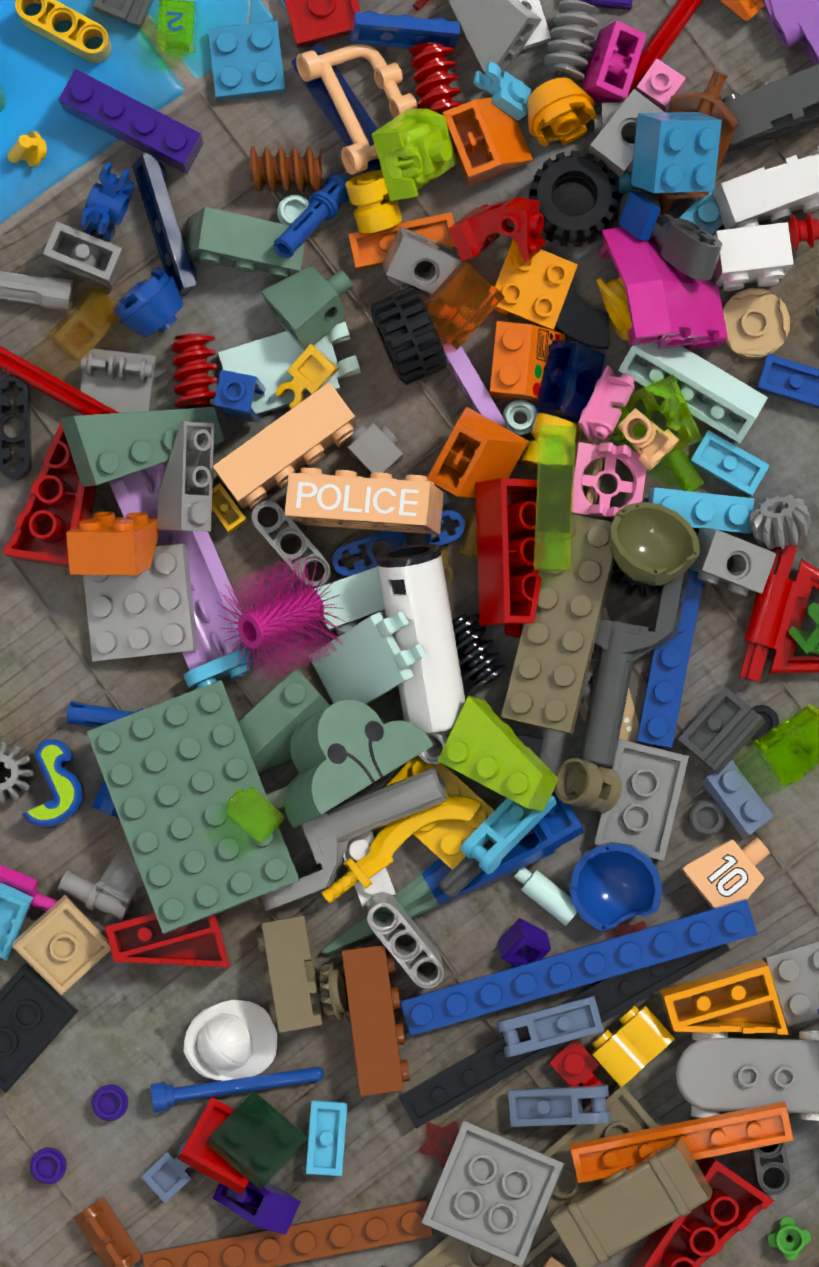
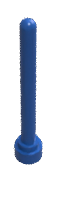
M312 1067L176 1088L173 1087V1084L166 1085V1082L151 1084L154 1113L169 1111V1107L176 1106V1102L317 1082L323 1079L324 1071L320 1067Z

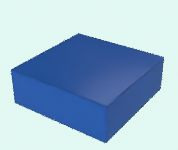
M630 192L618 224L637 239L649 241L661 208L640 192Z

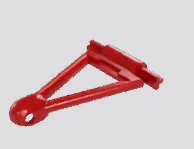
M788 545L784 549L775 547L774 553H776L763 593H756L743 642L747 643L748 646L739 677L745 680L760 682L768 650H774L769 674L819 673V656H793L797 642L788 632L791 626L801 629L812 587L819 591V569L802 558L799 562L794 581L789 579L797 546Z

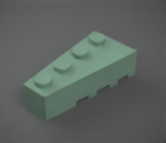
M214 407L79 415L60 418L82 487L97 486L169 461L181 421L214 423V445L224 442Z

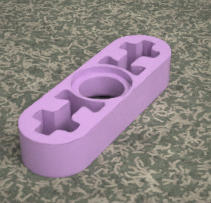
M454 337L442 344L447 359L446 362L474 410L505 427L506 424L500 411L458 340Z

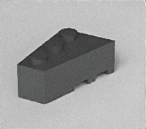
M819 64L773 83L762 84L754 88L753 91L741 96L737 93L721 99L732 111L739 123L727 153L818 124Z

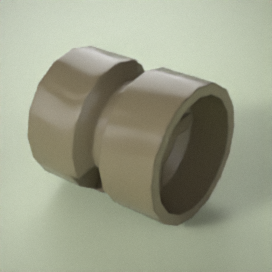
M571 758L566 760L555 774L559 779L554 788L558 799L565 804L604 813L611 810L621 796V778L612 768L596 765L579 758Z

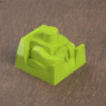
M407 109L372 133L390 201L418 196L417 190L432 179L438 178L457 164L445 116L429 109Z

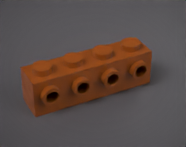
M384 944L343 949L342 957L360 1096L404 1091L403 1082L410 1081L408 1061L407 1059L400 1060L398 1047L399 1045H405L403 1023H395L394 1009H401L398 987L391 988L389 973H396L394 957L389 951L386 952Z

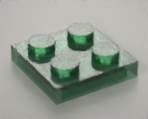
M253 1091L213 1132L206 1143L257 1188L262 1190L299 1151L308 1137Z

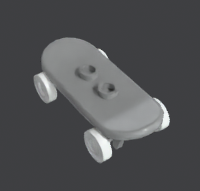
M799 1031V1040L728 1038V1032H692V1040L697 1041L690 1044L683 1051L676 1069L677 1086L682 1096L691 1104L692 1117L704 1118L785 1101L788 1113H798V1119L819 1121V1031Z

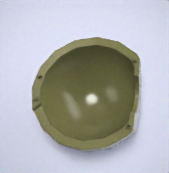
M639 502L626 505L616 513L609 530L610 551L619 569L633 581L653 586L669 583L684 573L700 554L699 539L690 523L676 511L660 504Z

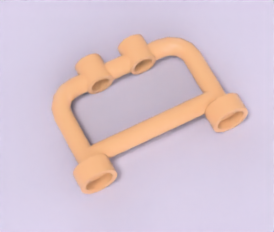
M366 44L349 45L319 56L313 50L298 54L296 65L299 75L305 82L322 78L353 142L352 145L343 147L341 151V158L345 169L351 175L365 171L369 161L378 159L375 145L370 146L331 66L356 58L368 60L374 69L375 82L380 89L384 90L389 100L390 113L395 118L407 109H418L415 97L411 93L402 95L397 86L403 79L399 65L397 63L387 65L379 51Z

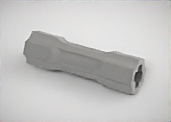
M0 271L1 300L40 305L43 308L70 312L75 290L73 280L48 276L36 277Z

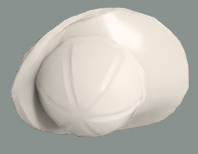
M229 1000L204 1009L192 1020L186 1032L183 1051L191 1066L205 1078L214 1081H224L256 1076L266 1070L275 1058L277 1031L270 1015L261 1006L250 1001Z

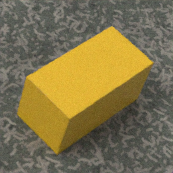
M221 483L212 488V511L230 534L247 522V519Z

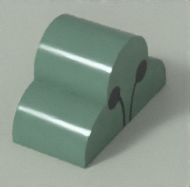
M341 700L333 703L301 722L292 735L290 744L291 757L299 774L289 783L284 798L285 812L290 824L295 828L322 815L434 745L427 734L413 723L399 720L383 724L376 712L360 701Z

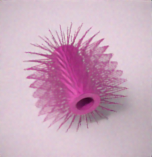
M307 557L304 567L305 578L303 573L301 583L299 570L298 576L296 574L295 562L292 576L285 564L284 574L283 572L281 574L280 571L278 573L276 570L274 575L273 571H271L272 575L269 577L267 571L266 575L265 572H262L261 582L260 580L255 582L253 579V582L251 580L250 583L248 579L249 586L247 587L243 580L246 593L244 590L243 594L241 591L240 593L237 590L235 591L239 597L237 600L240 604L235 599L233 602L238 606L237 608L241 611L242 615L231 611L234 613L232 615L238 619V622L225 617L222 618L233 622L230 624H238V629H221L239 631V635L232 638L240 636L242 641L232 652L242 642L245 643L244 650L247 646L249 647L247 669L252 653L254 655L255 668L254 649L257 650L258 667L259 662L261 666L260 658L262 655L263 665L264 661L266 663V671L267 668L269 671L271 661L274 671L275 669L277 671V667L280 671L279 665L281 664L284 670L288 669V672L290 669L289 665H291L290 660L292 664L293 660L294 662L296 660L299 667L300 660H302L301 655L304 658V655L306 656L309 653L310 662L312 649L316 651L318 649L320 652L321 647L318 641L321 645H327L323 640L324 635L322 632L326 636L329 634L325 632L320 621L326 627V624L331 625V622L324 617V614L337 618V616L328 614L330 612H324V609L337 607H324L329 605H323V602L331 598L322 601L321 598L323 596L321 595L329 586L318 595V587L315 591L313 590L315 569L309 584L308 565V588L305 587ZM244 599L246 607L243 606L241 600L243 601ZM334 624L331 625V626H333L334 628L340 630V629H339L338 627H336ZM311 628L314 630L316 637L313 636Z

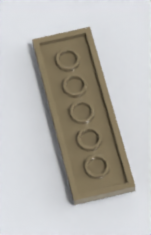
M571 514L570 534L546 533L544 544L547 545L546 558L540 562L538 575L542 580L535 621L532 624L523 625L501 718L573 735L615 562L609 546V530L612 522Z

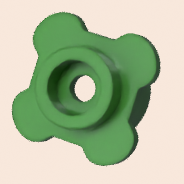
M787 1216L780 1220L779 1228L775 1233L768 1235L767 1241L770 1247L778 1248L782 1251L785 1259L793 1261L798 1258L799 1252L804 1248V1245L811 1241V1234L806 1229H800L795 1225L794 1219ZM788 1235H791L793 1238L791 1242L786 1241Z

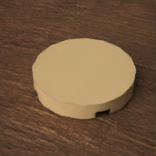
M748 288L737 292L723 308L728 336L725 345L733 353L746 359H762L767 354H774L784 344L790 331V315L785 303L763 288Z

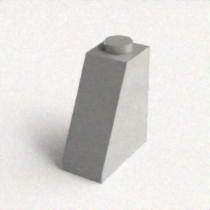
M448 0L484 73H486L488 62L497 64L501 68V73L503 71L507 72L542 20L518 0Z

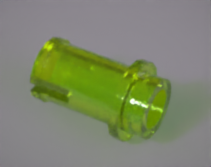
M681 447L664 458L667 463L664 467L666 469L670 468L684 491H693L705 482L689 460V451L685 453Z

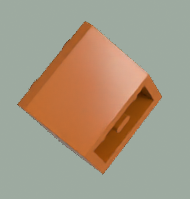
M492 97L475 99L442 112V115L446 118L455 156L467 187L533 162L518 121L491 103Z
M466 407L438 456L427 480L434 482L435 485L457 497L476 498L477 482L509 478L529 441Z
M98 512L93 514L92 519L79 521V526L66 532L70 575L137 576L151 568L160 530H157V518L148 517L147 512L128 513L126 517H115L114 512Z

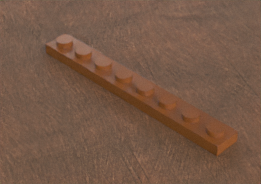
M426 1198L291 1224L286 1235L264 1229L143 1252L142 1258L144 1267H275L432 1237L433 1231L432 1227L421 1223L428 1208Z

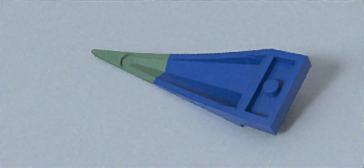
M554 789L551 795L555 797L557 804L501 860L499 867L493 873L487 874L482 871L455 897L451 898L440 889L439 882L452 869L439 858L395 894L394 897L411 918L416 917L555 853L554 849L585 831L570 805L559 800ZM380 907L373 914L377 918L386 919L392 914V910ZM367 917L324 948L322 954L324 956L333 955L376 935L370 928Z

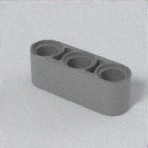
M262 501L257 504L252 512V522L259 534L286 565L288 564L289 568L291 566L292 572H294L293 566H295L296 562V574L298 576L299 570L301 581L303 573L305 578L304 567L307 557L306 568L307 565L309 566L313 563L324 567V580L319 587L327 585L331 578L330 566L297 525L285 516L284 510L275 502ZM265 510H273L278 514V521L272 527L267 528L259 524V516ZM288 537H297L302 543L301 549L295 554H286L282 550L283 541ZM306 578V580H305V586L308 588V586H307V578ZM320 580L314 581L313 590L318 587Z
M386 892L372 895L366 905L367 922L372 931L415 984L425 989L437 986L444 976L442 957L438 950L394 896ZM380 907L392 910V914L386 919L377 918L373 913ZM407 934L414 938V941L408 946H401L396 943V939L401 935ZM424 962H431L436 965V968L429 973H423L417 969Z

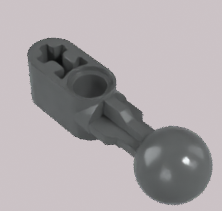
M633 189L626 192L619 199L616 217L619 222L630 192H640L660 208L661 205L653 193L644 189ZM660 210L651 233L654 235L655 243L661 247L660 256L691 278L711 280L721 251L722 242L697 224L685 219L674 218L669 214L661 215Z

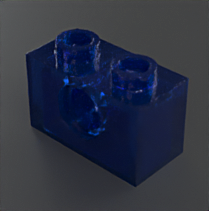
M552 340L535 409L571 422H579L581 412L587 406L594 392L595 384L600 379L606 355L579 342Z

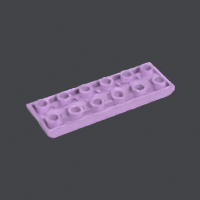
M168 461L109 481L124 517L128 513L147 512L148 517L157 518L158 492ZM160 530L156 546L187 543L198 650L182 652L189 670H192L230 654L242 641L240 636L232 638L239 635V631L221 629H238V624H230L233 622L222 618L225 617L238 622V619L222 606L235 613L238 612L240 615L242 613L228 599L230 598L233 601L235 599L239 604L237 598L230 590L232 586L208 531ZM242 642L233 652L241 650L245 643Z

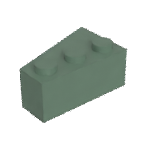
M204 207L188 218L184 246L190 261L229 266L245 272H268L267 275L269 277L286 279L301 271L305 242L294 252L292 257L284 258L275 251L273 245L275 244L274 241L290 225Z

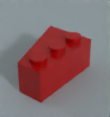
M155 913L105 926L114 962L227 968L232 966L218 914L165 935L162 933Z

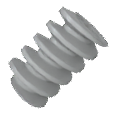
M563 0L559 2L557 8L560 14L556 15L554 19L556 27L552 29L550 34L552 41L548 42L546 48L550 54L544 56L543 64L547 67V71L555 76L571 80H583L585 75L576 70V68L588 66V61L580 57V54H589L592 51L590 46L584 44V40L595 39L596 35L587 30V28L598 27L599 21L591 17V14L599 13L600 9L578 0Z

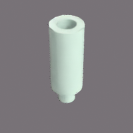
M523 867L515 874L514 878L523 884L521 891L565 926L577 913L572 904L571 897L538 870L532 874Z

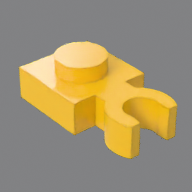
M310 344L287 370L294 379L291 382L282 383L277 388L275 394L283 397L288 390H293L295 398L289 404V407L292 409L305 400V392L307 390L311 394L319 390L333 377L339 368L315 345Z

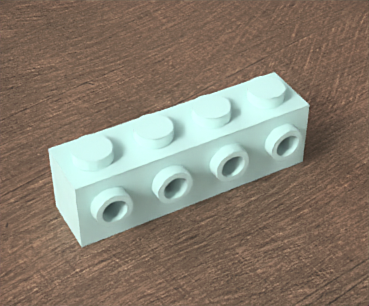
M658 342L632 346L618 370L623 374L632 376L636 382L738 443L742 442L768 399L765 395L683 346L659 349Z

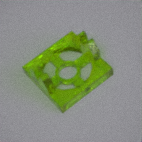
M673 374L632 392L625 407L613 405V408H618L622 412L612 436L619 435L620 441L616 446L627 445L637 452L617 426L634 410L641 399L647 409L645 416L648 419L651 418V413L654 410L661 411L666 417V426L662 430L664 432L670 428L675 431L679 430L677 438L680 441L666 455L703 440ZM654 395L665 399L662 402V406L657 404ZM639 424L634 428V435L641 438L640 433L647 431L645 425Z

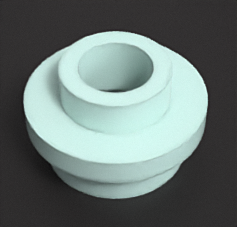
M526 400L512 401L503 412L506 429L517 435L530 433L537 410L532 403ZM518 412H523L527 416V421L523 424H517L513 419L514 415Z

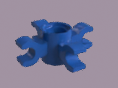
M110 162L106 163L99 174L102 184L96 182L93 185L80 221L81 227H85L89 223L85 233L92 236L97 229L98 234H104V241L110 242L115 235L113 224L118 226L122 222L134 188V182L132 181L125 185L130 178L129 170L125 169L120 177L117 178L116 174H111L112 163Z

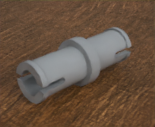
M69 870L65 872L58 886L59 892H63L86 903V908L90 910L96 908L119 919L121 922L126 918L132 905V900L125 899L105 889V884L100 882L94 884L71 873Z

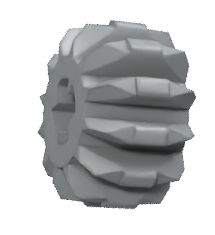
M777 494L772 499L764 498L763 503L753 505V512L750 513L751 520H749L751 532H753L757 544L766 545L768 549L775 547L784 549L788 545L797 546L798 541L807 539V532L811 530L810 512H808L803 499H794L793 495L790 494L785 497H779Z
M5 742L0 743V764L4 763L5 768L11 770V776L5 777L6 782L2 783L0 778V803L2 804L7 801V791L13 800H19L20 794L16 787L28 791L31 786L22 781L23 776H34V771L23 770L22 768L31 762V758L25 756L17 760L22 750L19 746H15L8 755L9 747Z

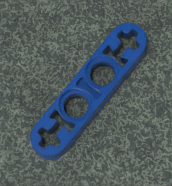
M453 510L442 511L441 527L444 526L445 518H450L452 523L458 522L459 526L455 528V535L449 536L447 531L440 532V535H436L439 541L432 543L431 534H425L426 541L424 544H436L442 548L459 541L465 531L463 517ZM384 531L341 546L335 551L332 559L336 573L341 577L347 578L378 567L376 557L372 554L373 545L378 541L384 540L391 544L392 549L408 546L405 541L407 533ZM366 546L367 557L372 563L371 565L365 566L364 559L354 563L355 569L348 571L346 566H339L338 563L343 561L344 553L349 552L351 557L362 555L359 547Z

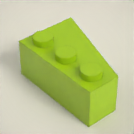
M468 696L437 761L525 808L543 812L559 780L558 777L529 747L523 744L513 733L514 731L510 726L504 723L492 711V707L485 700Z

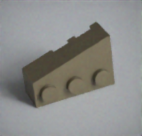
M306 915L261 923L262 930L256 931L259 951L260 953L266 952L268 966L263 967L266 988L272 987L274 1002H269L272 1023H277L279 1033L323 1025L324 1015Z

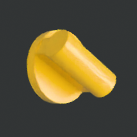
M30 131L27 135L19 137L7 153V158L12 163L26 160L30 167H38L41 160H44L46 157V142L37 131Z

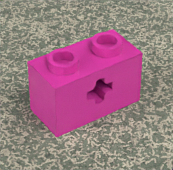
M617 20L599 30L581 89L599 104L626 100L647 34Z

